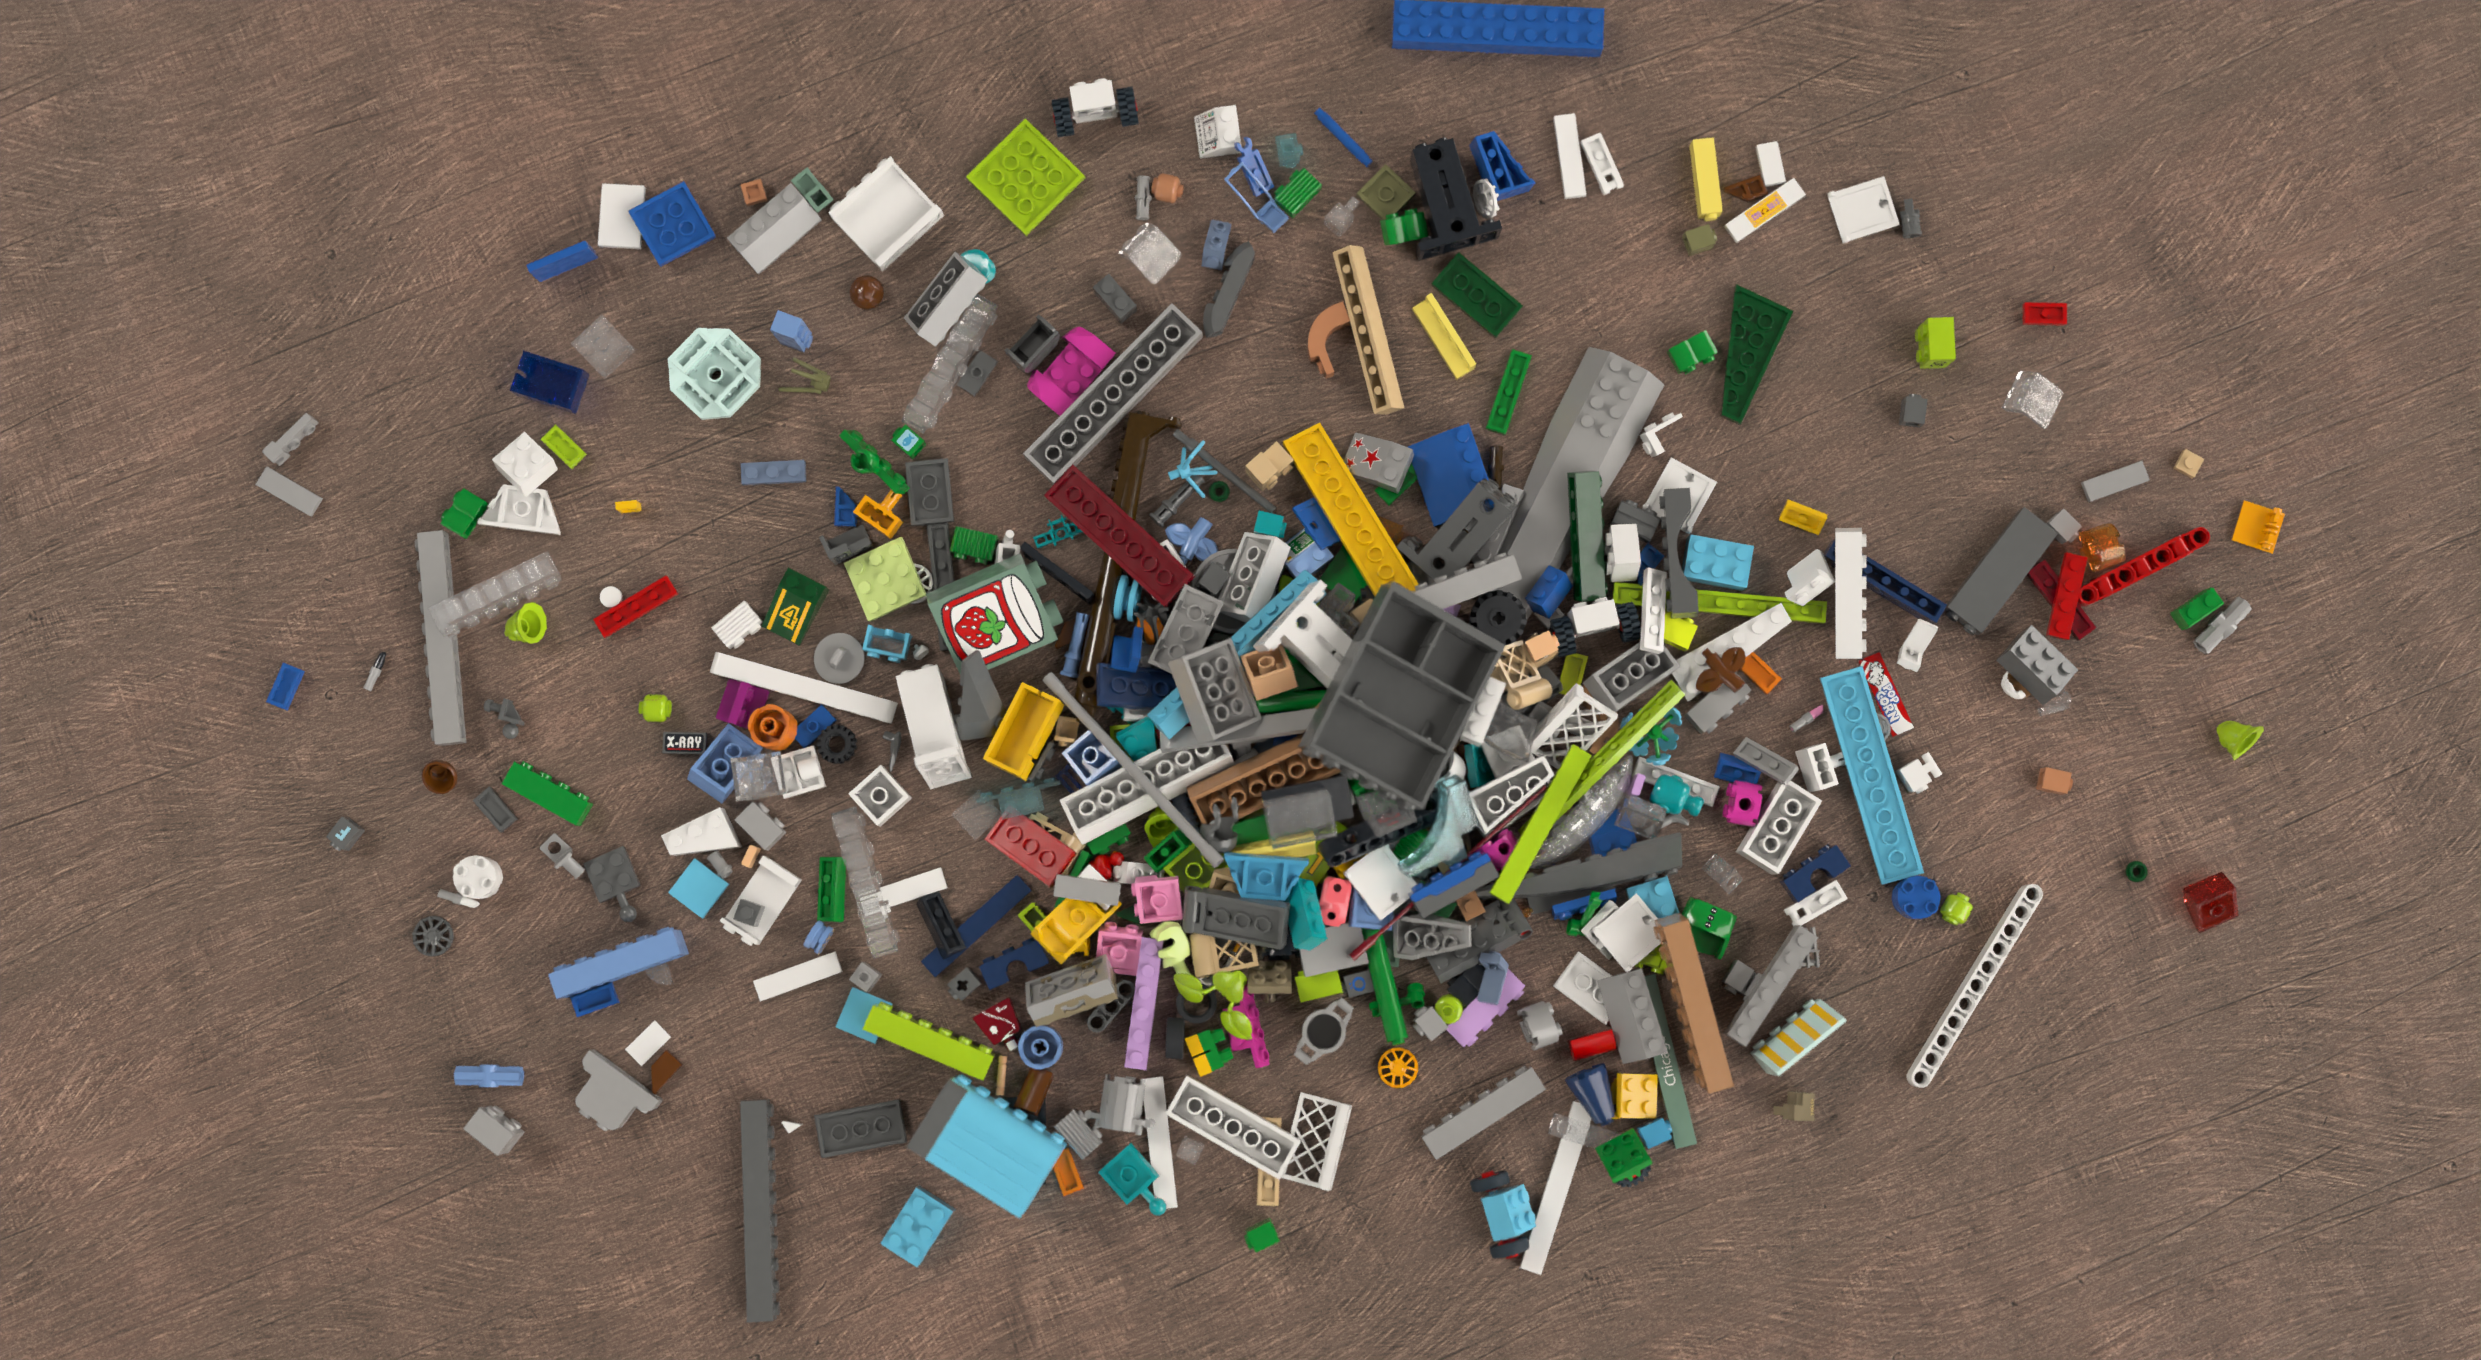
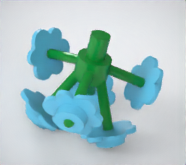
M1672 707L1665 714V719L1659 725L1655 724L1648 731L1647 736L1642 737L1629 751H1632L1635 756H1646L1648 754L1647 748L1649 747L1647 741L1651 739L1654 741L1656 755L1649 756L1646 762L1660 766L1669 761L1671 755L1660 753L1659 747L1662 751L1674 750L1677 747L1676 741L1679 736L1671 727L1666 728L1664 731L1661 728L1668 722L1678 726L1682 724L1681 714L1675 707ZM1632 712L1622 719L1621 729L1632 719Z

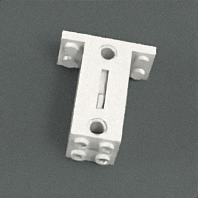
M1319 580L1308 584L1253 647L1258 652H1268L1271 649L1275 650L1280 644L1283 645L1328 689L1352 639L1313 603L1314 601L1318 602L1324 596L1323 590L1327 587L1326 584Z
M927 664L919 670L903 671L901 675L896 676L916 755L914 757L915 764L929 788L934 789L972 778L959 739L945 679L938 665Z

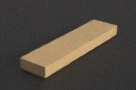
M1262 1117L1281 1128V1118ZM1258 1168L1257 1205L1279 1206V1179Z

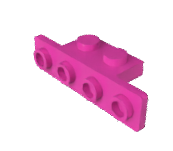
M1247 981L1243 986V998L1240 1001V1005L1233 1006V1011H1239L1249 1019L1252 1026V1039L1243 1040L1229 1032L1228 1035L1232 1052L1251 1048L1255 1068L1257 1069L1270 1064L1269 1053L1265 1046L1264 1032L1260 1025L1259 1011L1255 1004L1254 994H1248Z

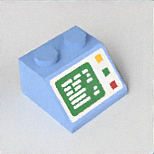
M1304 529L1286 542L1291 548L1284 565L1294 579L1303 570L1314 575L1334 558L1328 548L1321 551L1312 537L1305 533Z

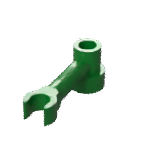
M1591 892L1588 906L1582 919H1569L1566 928L1567 935L1577 937V935L1585 936L1581 930L1591 920L1595 909L1600 906L1602 899H1599L1600 892Z
M1421 983L1410 984L1407 987V996L1399 999L1400 1006L1411 1004L1415 1009L1422 1008L1425 996L1424 986ZM1377 1001L1371 1002L1369 1008L1372 1011V1017L1381 1016Z

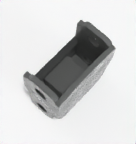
M1039 314L1036 317L1037 321L1017 343L1010 350L1008 348L1004 350L1013 364L1023 373L1034 371L1057 346L1060 338L1059 332Z

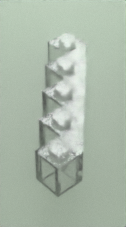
M976 294L972 299L971 305L964 310L961 320L952 328L947 344L936 356L932 370L922 379L917 395L907 405L901 422L923 434L929 427H934L938 419L937 415L944 403L950 400L953 393L952 389L959 377L965 374L970 358L975 351L979 350L984 334L989 326H992L996 321L998 315L995 312L998 305Z
M856 806L832 813L833 828L840 842L841 856L848 870L850 886L857 901L858 914L865 929L867 945L872 957L875 959L897 952V942H900V937L897 929H894L889 914L892 912L888 900H885L881 888L883 879L880 871H877L872 856L875 852L872 843L868 842L864 826L866 821L863 813L859 814Z

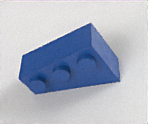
M1494 131L1474 137L1469 145L1481 179H1488L1492 186L1495 185L1494 191L1496 194H1499L1497 201L1530 191L1535 182L1522 170L1521 164L1515 161L1510 154V150Z

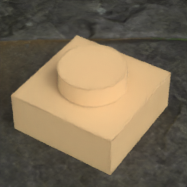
M2184 449L2173 469L2192 479L2196 476L2204 459Z

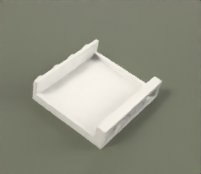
M891 156L880 161L873 173L866 174L861 180L862 183L856 188L852 187L846 193V197L841 202H835L830 208L831 211L828 212L837 225L882 272L944 216L942 210L899 168Z

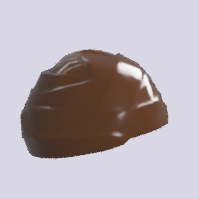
M864 275L854 280L851 285V300L861 309H873L883 299L884 290L882 284L875 277Z
M434 760L426 764L422 770V780L426 788L431 792L445 794L456 786L457 772L450 763Z

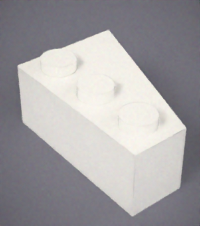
M717 808L661 835L669 854L673 856L742 847L724 808Z

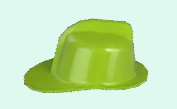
M1159 806L1149 815L1145 824V831L1153 848L1165 839L1168 834L1178 828Z

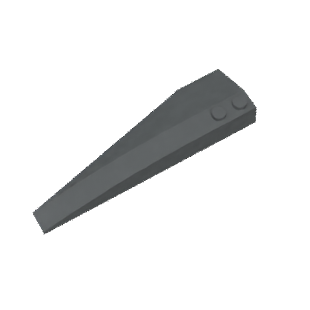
M1678 832L1630 844L1631 847L1625 851L1621 848H1616L1606 853L1607 856L1604 857L1602 854H1595L1585 858L1586 862L1583 863L1581 859L1546 868L1541 875H1537L1534 872L1525 874L1513 898L1521 899L1580 892L1611 885L1614 886L1643 878L1645 881L1656 879L1657 875L1664 873L1666 876L1675 875L1682 867L1681 833ZM1494 884L1475 889L1480 900L1498 899L1489 893Z

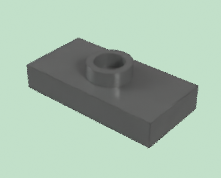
M979 350L957 383V386L975 397L998 364V361Z

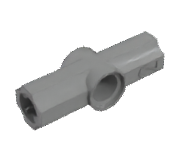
M2236 597L2223 612H2219L2208 622V627L2193 641L2195 647L2205 655L2209 654L2222 640L2229 637L2237 629L2238 626L2236 625L2252 610L2250 604L2245 599Z

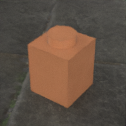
M2048 767L2041 768L2036 790L2059 795L2068 794L2073 785L2072 773Z

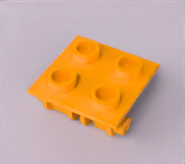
M2244 500L2232 541L2273 554L2285 514L2282 513L2280 508L2275 507L2272 510Z

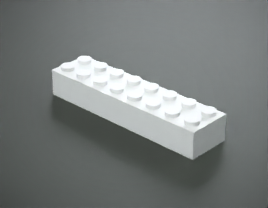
M1225 744L1162 753L1160 748L1134 762L1168 800L1187 792V787L1235 765ZM1124 768L1059 800L1082 845L1158 806Z

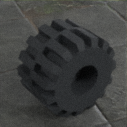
M1497 590L1484 594L1475 602L1470 612V625L1502 644L1508 645L1516 641L1524 632L1527 623V613L1520 599L1513 596L1514 594ZM1496 613L1504 616V620L1500 622V625L1497 624V621H1493Z

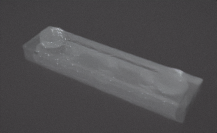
M1554 1113L1548 1131L1550 1135L1594 1149L1621 1135L1620 1133Z

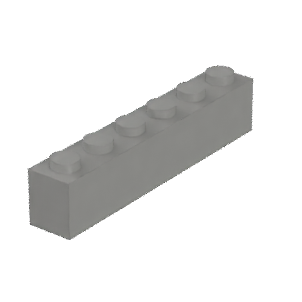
M1503 552L1493 556V561L1486 562V560L1474 563V568L1467 570L1464 567L1455 570V575L1439 576L1434 579L1435 583L1429 585L1427 582L1415 586L1416 590L1411 592L1439 608L1445 609L1521 580L1522 577L1514 554L1506 555Z
M1800 925L1793 927L1723 1034L1741 1046L1746 1047L1813 947L1818 939L1817 936Z
M1525 1065L1514 1072L1515 1076L1508 1080L1505 1077L1497 1082V1088L1490 1091L1487 1089L1478 1095L1479 1099L1475 1102L1468 1101L1459 1107L1461 1111L1455 1115L1451 1112L1441 1118V1124L1436 1127L1432 1124L1423 1130L1424 1134L1421 1137L1436 1160L1545 1091L1546 1088L1533 1068L1530 1066L1526 1068Z

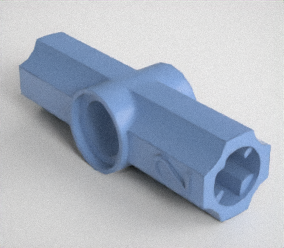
M492 1064L456 1066L454 1080L455 1085H479V1087H499V1085L522 1086L524 1071L523 1067L519 1066L500 1067V1065Z

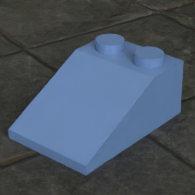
M728 723L692 766L687 780L720 803H723L738 785L763 750V747Z

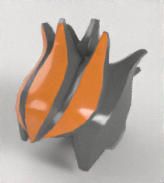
M1144 596V604L1137 603L1136 605L1140 609L1133 613L1137 617L1135 627L1143 628L1142 641L1152 646L1157 644L1167 623L1169 607L1164 608L1160 602L1155 606Z

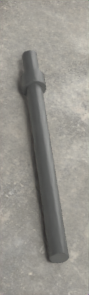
M1179 429L1173 433V436L1182 442L1190 452L1194 451L1199 444L1194 438L1190 439ZM1203 448L1199 450L1197 455L1269 513H1273L1277 507Z

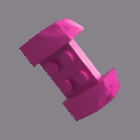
M1075 327L1061 337L1069 344L1043 374L1038 370H1034L1027 383L1028 389L1059 416L1088 388L1116 354L1094 334L1082 327Z

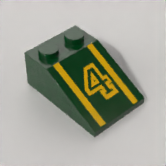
M788 567L778 585L762 627L800 646L829 589Z

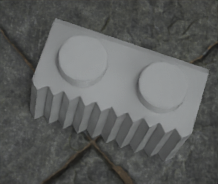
M1074 1109L1054 1128L1083 1160L1103 1142L1101 1139L1103 1135L1095 1126L1093 1128L1089 1126L1086 1122L1089 1119L1085 1117V1113L1081 1109L1078 1112Z

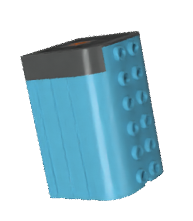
M963 1074L954 1075L948 1080L907 1145V1148L1013 1215L1021 1218L1067 1145L1064 1142L1065 1138L1056 1132L1049 1133L1045 1130L1046 1126L1037 1120L1034 1122L1027 1119L1028 1115L1020 1109L1013 1110L1009 1108V1103L1000 1097L993 1098L989 1095L991 1092L981 1085L979 1087L971 1084L972 1080Z

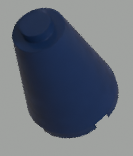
M1605 1063L1593 1065L1592 1068L1578 1071L1565 1079L1567 1086L1595 1124L1600 1123L1601 1126H1605L1613 1122L1612 1118L1615 1116Z

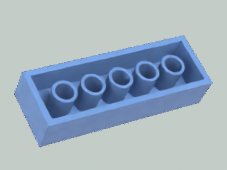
M666 927L656 931L657 935L655 936L647 934L636 938V943L625 942L616 945V950L614 951L612 949H605L595 953L596 957L594 958L583 957L575 960V965L564 964L553 968L554 972L548 975L556 999L569 998L688 955L689 952L681 930H674V927Z

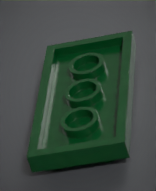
M1459 252L1431 283L1432 287L1495 339L1523 307L1520 302Z

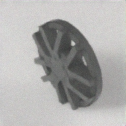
M429 916L420 920L412 932L413 945H415L420 953L426 956L444 954L451 947L454 939V932L450 923L438 916ZM433 920H439V923L435 926ZM426 921H429L430 928L428 929L424 923ZM444 923L447 927L441 931L439 927ZM420 926L424 932H418ZM448 930L450 934L449 938L443 936V934ZM417 935H424V939L417 941ZM442 939L448 941L446 947L440 943ZM420 943H425L423 949L419 946ZM429 944L432 945L431 953L427 952ZM439 946L442 950L436 952V947Z

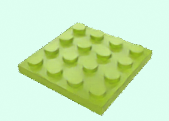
M1024 119L966 178L1010 222L1027 236L1085 179V175L1028 120Z

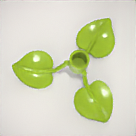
M1239 970L1234 972H1216L1213 975L1214 985L1207 989H1202L1201 981L1190 974L1176 973L1173 976L1179 992L1190 1002H1201L1203 994H1207L1214 989L1221 992L1230 1001L1228 1012L1223 1011L1220 1015L1224 1028L1237 1038L1243 1040L1252 1039V1026L1249 1019L1243 1013L1233 1011L1234 1003L1242 1000L1243 986L1247 983V977L1243 972Z

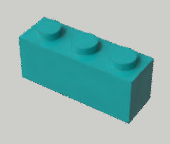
M1299 878L1284 902L1290 903L1288 923L1294 948L1311 951L1326 941L1327 935L1314 881Z

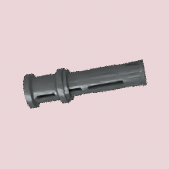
M1192 475L1190 477L1198 487L1205 482L1200 475ZM1186 481L1169 500H1163L1161 502L1162 505L1154 513H1150L1149 517L1160 528H1163L1164 523L1172 515L1175 516L1177 514V508L1195 489Z

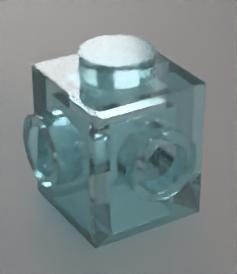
M1296 133L1275 136L1279 167H1295L1300 163V156H1303L1302 143L1298 144Z

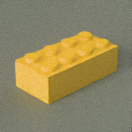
M1022 682L983 759L989 764L1026 781L1035 765L1032 760L1038 759L1065 704L1059 699Z

